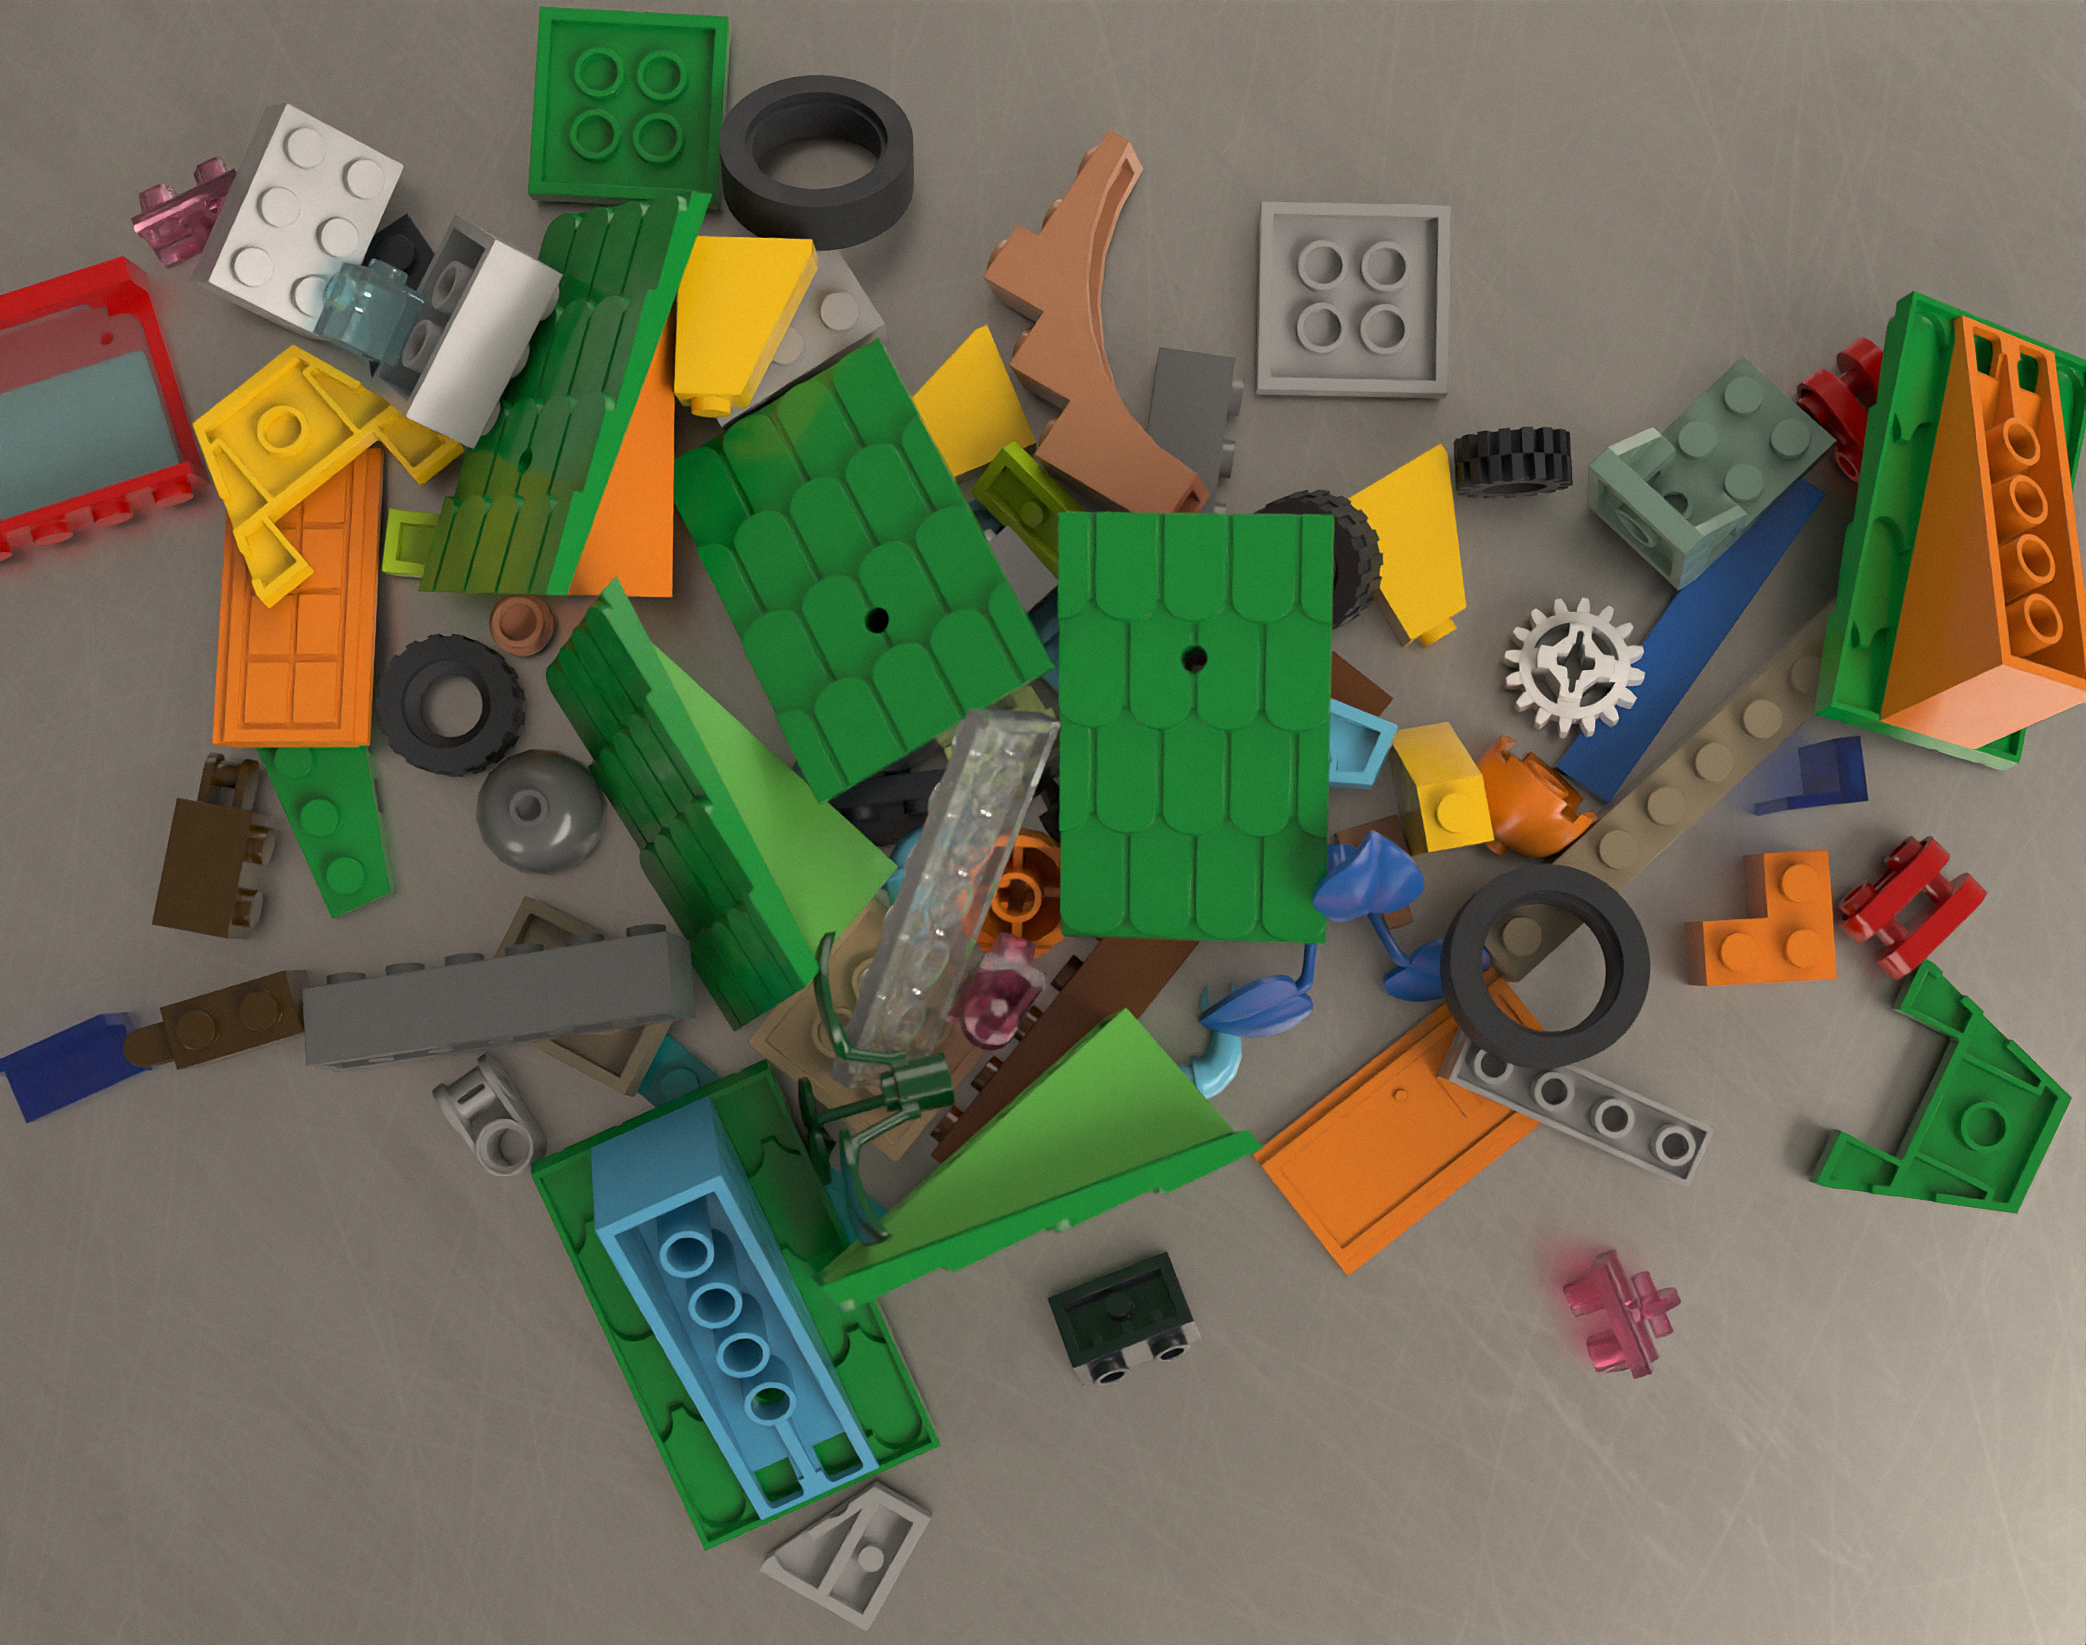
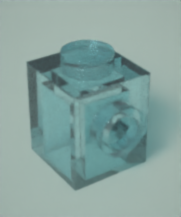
M371 259L369 266L365 267L343 262L340 271L335 273L326 284L322 296L324 307L313 330V334L367 361L396 368L426 296L405 286L408 275L387 263Z

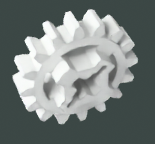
M1582 597L1576 612H1568L1565 603L1560 598L1554 601L1552 616L1549 618L1538 609L1531 611L1529 621L1533 628L1532 631L1520 627L1515 628L1511 639L1522 650L1506 651L1503 664L1518 669V672L1507 676L1504 686L1505 690L1521 689L1523 694L1516 701L1514 707L1518 713L1527 711L1531 707L1537 711L1534 728L1540 730L1550 719L1558 722L1557 732L1560 738L1566 737L1571 724H1579L1584 736L1591 737L1595 731V719L1600 718L1609 727L1617 724L1619 716L1614 707L1615 704L1627 709L1632 708L1637 697L1625 687L1642 684L1645 672L1630 667V664L1640 660L1644 650L1643 646H1626L1625 641L1634 628L1630 622L1620 625L1616 629L1610 624L1614 608L1608 605L1598 616L1590 614L1589 598ZM1568 629L1567 636L1553 647L1541 645L1540 648H1536L1543 639L1552 633ZM1592 634L1605 642L1613 656L1604 655L1591 639ZM1575 644L1579 646L1577 657L1580 658L1579 664L1583 671L1579 680H1576L1571 693L1568 691L1570 679L1567 678V668L1564 666L1568 657L1572 655ZM1534 680L1546 682L1556 696L1555 703L1547 699L1539 691ZM1606 688H1612L1600 701L1586 707H1580L1582 697L1592 690L1605 691Z

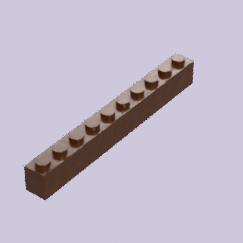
M1332 651L1331 698L1379 717L1394 698L1335 651ZM1095 938L1099 943L1084 962L1073 954L1050 983L1052 987L1059 991L1057 996L1044 1012L1033 1005L1010 1033L1019 1043L1005 1061L1002 1062L993 1055L970 1083L979 1092L964 1112L953 1105L930 1133V1136L939 1142L930 1156L940 1164L943 1163L1107 1015L1127 1008L1138 1020L1200 941Z

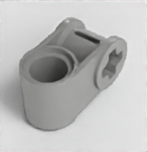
M486 1052L477 1059V1067L449 1086L443 1083L439 1084L432 1090L433 1096L444 1116L462 1135L480 1165L488 1173L498 1177L525 1174L531 1171L532 1162L544 1158L547 1151L546 1137L521 1100L518 1090L506 1070L494 1056ZM508 1129L517 1131L525 1143L524 1154L515 1165L506 1162L499 1152L500 1138Z

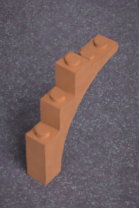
M1108 130L1098 147L1091 148L1083 157L1078 168L1077 178L1064 198L1055 201L1047 211L1040 234L1037 235L1018 224L1008 240L1002 241L993 250L983 278L1001 303L1036 322L1034 327L1027 328L1018 338L1013 349V358L1008 365L1026 389L1063 410L1060 416L1056 415L1051 418L1043 428L1038 441L1039 448L1034 454L1049 475L1111 512L1199 513L1210 496L1209 492L1197 473L1158 446L1131 416L1118 393L1105 352L1101 294L1106 254L1120 211L1143 170L1130 141Z

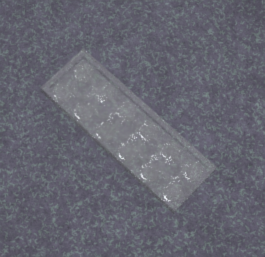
M968 709L965 720L960 723L952 739L953 751L943 778L930 796L928 803L929 814L918 843L912 848L906 859V874L896 901L883 919L881 928L883 935L872 964L861 977L859 983L860 995L849 1024L844 1028L854 1047L881 1052H894L905 1049L908 1060L932 1055L1060 728V721L1042 712ZM836 1057L829 1077L848 1089L879 1084L878 1074L890 1071V1065L847 1061Z

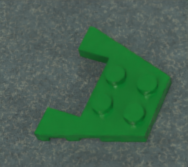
M1925 959L1908 973L1891 1009L1948 1036L1951 1041L1896 1156L1893 1157L1843 1131L1834 1129L1809 1181L1826 1188L1853 1190L2017 1214L2072 1097L2013 1040L2007 1039L1983 1015L1984 1011L1967 995H1962L1942 975L1944 972L1936 964Z

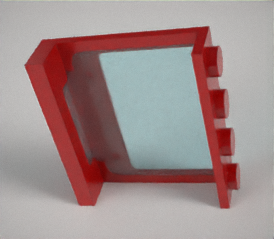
M121 256L0 295V561L12 556L11 548L32 541L37 546L59 543L73 536L72 528L94 522L96 526L118 524L133 517L132 509L153 502L158 507L177 505L194 497L192 490L211 484L145 271L125 256Z

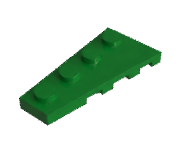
M368 746L256 748L331 918L339 919L396 893L383 814L379 812L373 780L376 778L372 753L368 751Z

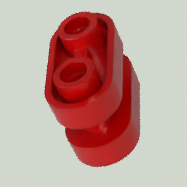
M1864 337L1857 338L1837 354L1836 362L1842 374L1841 376L1837 377L1832 372L1819 368L1799 383L1796 388L1799 397L1796 404L1837 440L1835 444L1837 451L1834 453L1835 460L1842 471L1855 482H1859L1868 419V413L1855 396L1857 395L1868 410L1876 404L1883 351L1871 340Z
M1913 836L1903 840L1884 859V863L1889 869L1872 885L1867 880L1857 885L1838 905L1844 912L1838 921V925L1857 944L1867 940L1874 934L1884 943L1883 947L1876 954L1874 961L1892 980L1902 978L1921 964L1977 909L1987 895V891L1967 872L1957 876L1950 882L1940 873L1941 869L1950 859V854L1932 836H1928L1919 842ZM1921 890L1930 900L1908 922L1902 925L1894 916Z

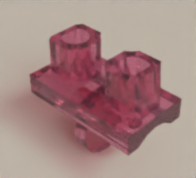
M215 156L197 165L193 175L198 186L178 195L171 185L159 183L139 193L141 213L131 217L133 226L140 238L144 239L151 246L164 266L180 259L186 261L202 253L237 175L235 168L230 169L221 157Z
M1000 932L992 943L990 953L986 951L983 953L949 1003L945 1021L953 1024L960 1023L964 1036L971 1044L980 1049L994 1051L1002 1049L1009 1044L1015 1036L1019 1021L1044 987L1047 973L1031 968L1036 945L1020 937Z
M1616 1249L1598 1254L1591 1268L1585 1269L1565 1282L1563 1292L1576 1318L1606 1309L1611 1321L1612 1329L1591 1335L1586 1341L1588 1353L1596 1373L1605 1374L1630 1369L1633 1378L1637 1379L1653 1374L1654 1369L1651 1363L1659 1358L1645 1319H1648L1655 1338L1665 1337L1673 1333L1674 1331L1666 1312L1681 1303V1299L1674 1287L1656 1290L1649 1271H1643L1631 1277L1639 1296L1635 1298Z

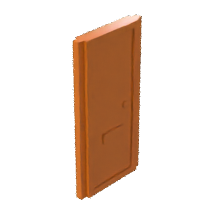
M367 448L275 522V526L315 572L271 608H268L255 593L251 582L253 580L244 555L238 548L232 532L234 528L226 509L212 744L215 746H229L231 748L370 746L384 451L382 448Z
M1493 966L1483 971L1487 990L1503 1013L1525 1027L1545 1031ZM1446 1001L1266 1142L1262 1149L1252 1153L1256 1161L1347 1277L1541 1124L1537 1120L1437 1076L1459 1027Z

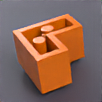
M1828 849L1744 855L1748 919L1685 922L1689 985L1722 986L1837 979Z

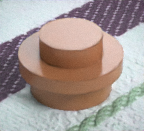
M509 594L499 600L492 609L489 618V630L494 642L505 652L515 656H529L539 652L548 644L554 630V619L550 608L533 594Z

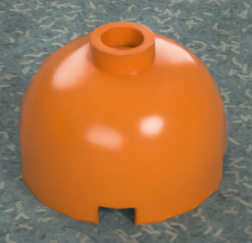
M1501 734L1476 764L1483 776L1494 841L1484 844L1500 856H1504L1509 849L1526 858L1547 859L1558 855L1595 824L1597 815L1593 810L1580 814L1576 808L1584 798L1562 776L1530 751L1523 760L1511 753L1509 750L1517 741Z
M1015 827L997 830L971 846L956 869L950 896L955 921L962 931L965 929L970 938L979 943L978 947L991 956L1016 961L1040 957L1050 951L1053 945L1064 938L1061 935L1060 914L1061 844L1044 832Z

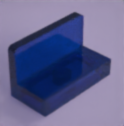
M1861 737L1834 738L1798 748L1803 795L1755 803L1757 816L1825 809L1869 801Z
M128 1012L97 1015L0 1059V1077H7L26 1123L37 1122L152 1070L151 1066H134L124 1056L123 1044L125 1038L135 1030Z

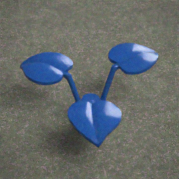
M1373 830L1368 833L1357 849L1349 844L1328 845V874L1315 886L1311 896L1315 909L1333 922H1348L1367 915L1392 961L1399 965L1385 974L1382 980L1385 990L1390 995L1410 1002H1426L1443 998L1444 994L1440 978V957L1445 938L1430 941L1409 955L1398 947L1380 915L1400 910L1422 894L1425 882L1421 870L1415 861L1396 844ZM1305 945L1302 973L1296 981L1287 975L1269 976L1253 981L1229 994L1200 1015H1197L1198 1023L1217 1032L1246 1038L1272 1036L1294 1027L1303 1021L1313 1010L1312 999L1305 993L1313 986L1317 945ZM1485 946L1482 953V972L1490 967L1491 960Z

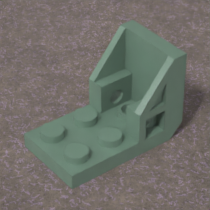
M1742 356L1664 432L1660 434L1654 427L1607 447L1591 462L1588 470L1587 505L1677 590H1680L1695 581L1834 449L1837 440Z

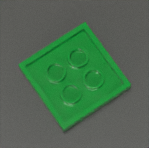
M540 6L528 194L531 199L623 205L631 200L645 201L658 198L664 194H681L693 191L712 194L707 209L720 210L722 173L719 136L726 118L731 22L729 17Z

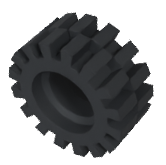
M1521 427L1520 429L1510 430V428H1500L1496 432L1485 430L1477 432V435H1463L1462 438H1456L1453 442L1456 493L1460 496L1467 495L1470 498L1483 496L1487 499H1494L1498 496L1516 498L1517 495L1536 496L1537 493H1553L1556 490H1565L1568 486L1573 485L1570 432H1566L1565 429L1552 430V427H1541L1538 429Z

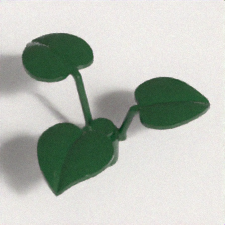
M833 931L825 933L818 944L814 958L820 967V971L813 978L816 1003L837 1058L847 1061L890 1065V1071L878 1074L881 1089L880 1095L819 1113L816 1110L811 1081L808 1077L799 1078L798 1101L804 1126L808 1130L807 1142L811 1160L823 1186L832 1184L829 1156L836 1145V1141L831 1138L823 1125L885 1106L887 1113L898 1111L852 1137L848 1128L839 1130L840 1167L848 1214L859 1241L866 1246H873L887 1241L892 1237V1234L877 1219L866 1197L858 1171L861 1147L906 1121L921 1118V1112L954 1105L955 1098L948 1064L943 1052L908 1060L905 1049L894 1052H881L858 1049L852 1045L834 1011L831 998L829 957L837 932Z

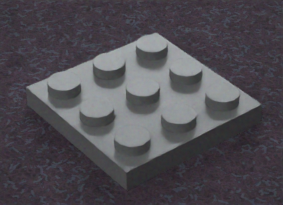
M1261 201L1259 207L1256 394L1444 399L1448 394L1451 205Z

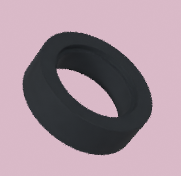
M806 75L782 79L765 85L740 100L728 113L721 127L719 151L723 193L726 204L734 218L744 228L759 238L812 239L816 251L844 249L865 243L886 232L903 216L911 202L914 190V144L911 124L904 111L893 99L865 83L828 75ZM820 136L839 138L856 143L869 150L878 160L875 167L860 179L845 185L824 189H806L780 183L766 176L757 166L760 159L767 152L783 143L800 138Z
M1554 864L1531 865L1509 871L1497 877L1475 893L1457 912L1448 928L1442 945L1440 957L1441 986L1447 1006L1454 1020L1465 1035L1480 1049L1503 1062L1529 1069L1559 1068L1590 1058L1606 1050L1616 1043L1632 1026L1642 1009L1649 988V948L1643 928L1634 911L1622 896L1607 883L1596 876L1573 867ZM1532 904L1555 906L1578 917L1595 935L1605 960L1604 988L1593 1011L1575 1027L1552 1032L1525 1027L1503 1013L1491 998L1484 982L1482 953L1490 930L1504 913L1520 906Z

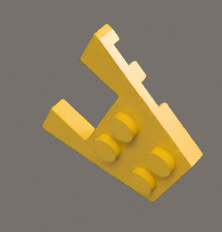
M294 344L192 423L217 492L224 501L234 530L232 532L238 548L244 555L253 579L251 582L255 593L268 608H271L315 572L275 526V522L378 440L381 441L420 487L465 451L460 442L405 417L384 398L366 389L361 382Z

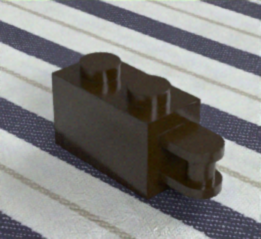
M211 752L204 764L197 801L177 798L152 925L227 939H247L249 928H254L257 925L263 904L262 892L257 890L261 865L266 866L269 863L275 845V831L273 828H269L271 815L252 811L260 771L257 760L245 759L242 764L225 761L223 754ZM222 786L235 789L232 807L218 805Z
M284 970L160 1007L163 1021L129 1033L123 1044L124 1056L128 1062L137 1067L157 1066L175 1061L177 1070L203 1067L303 1037L305 1035L302 989L311 988L306 970Z

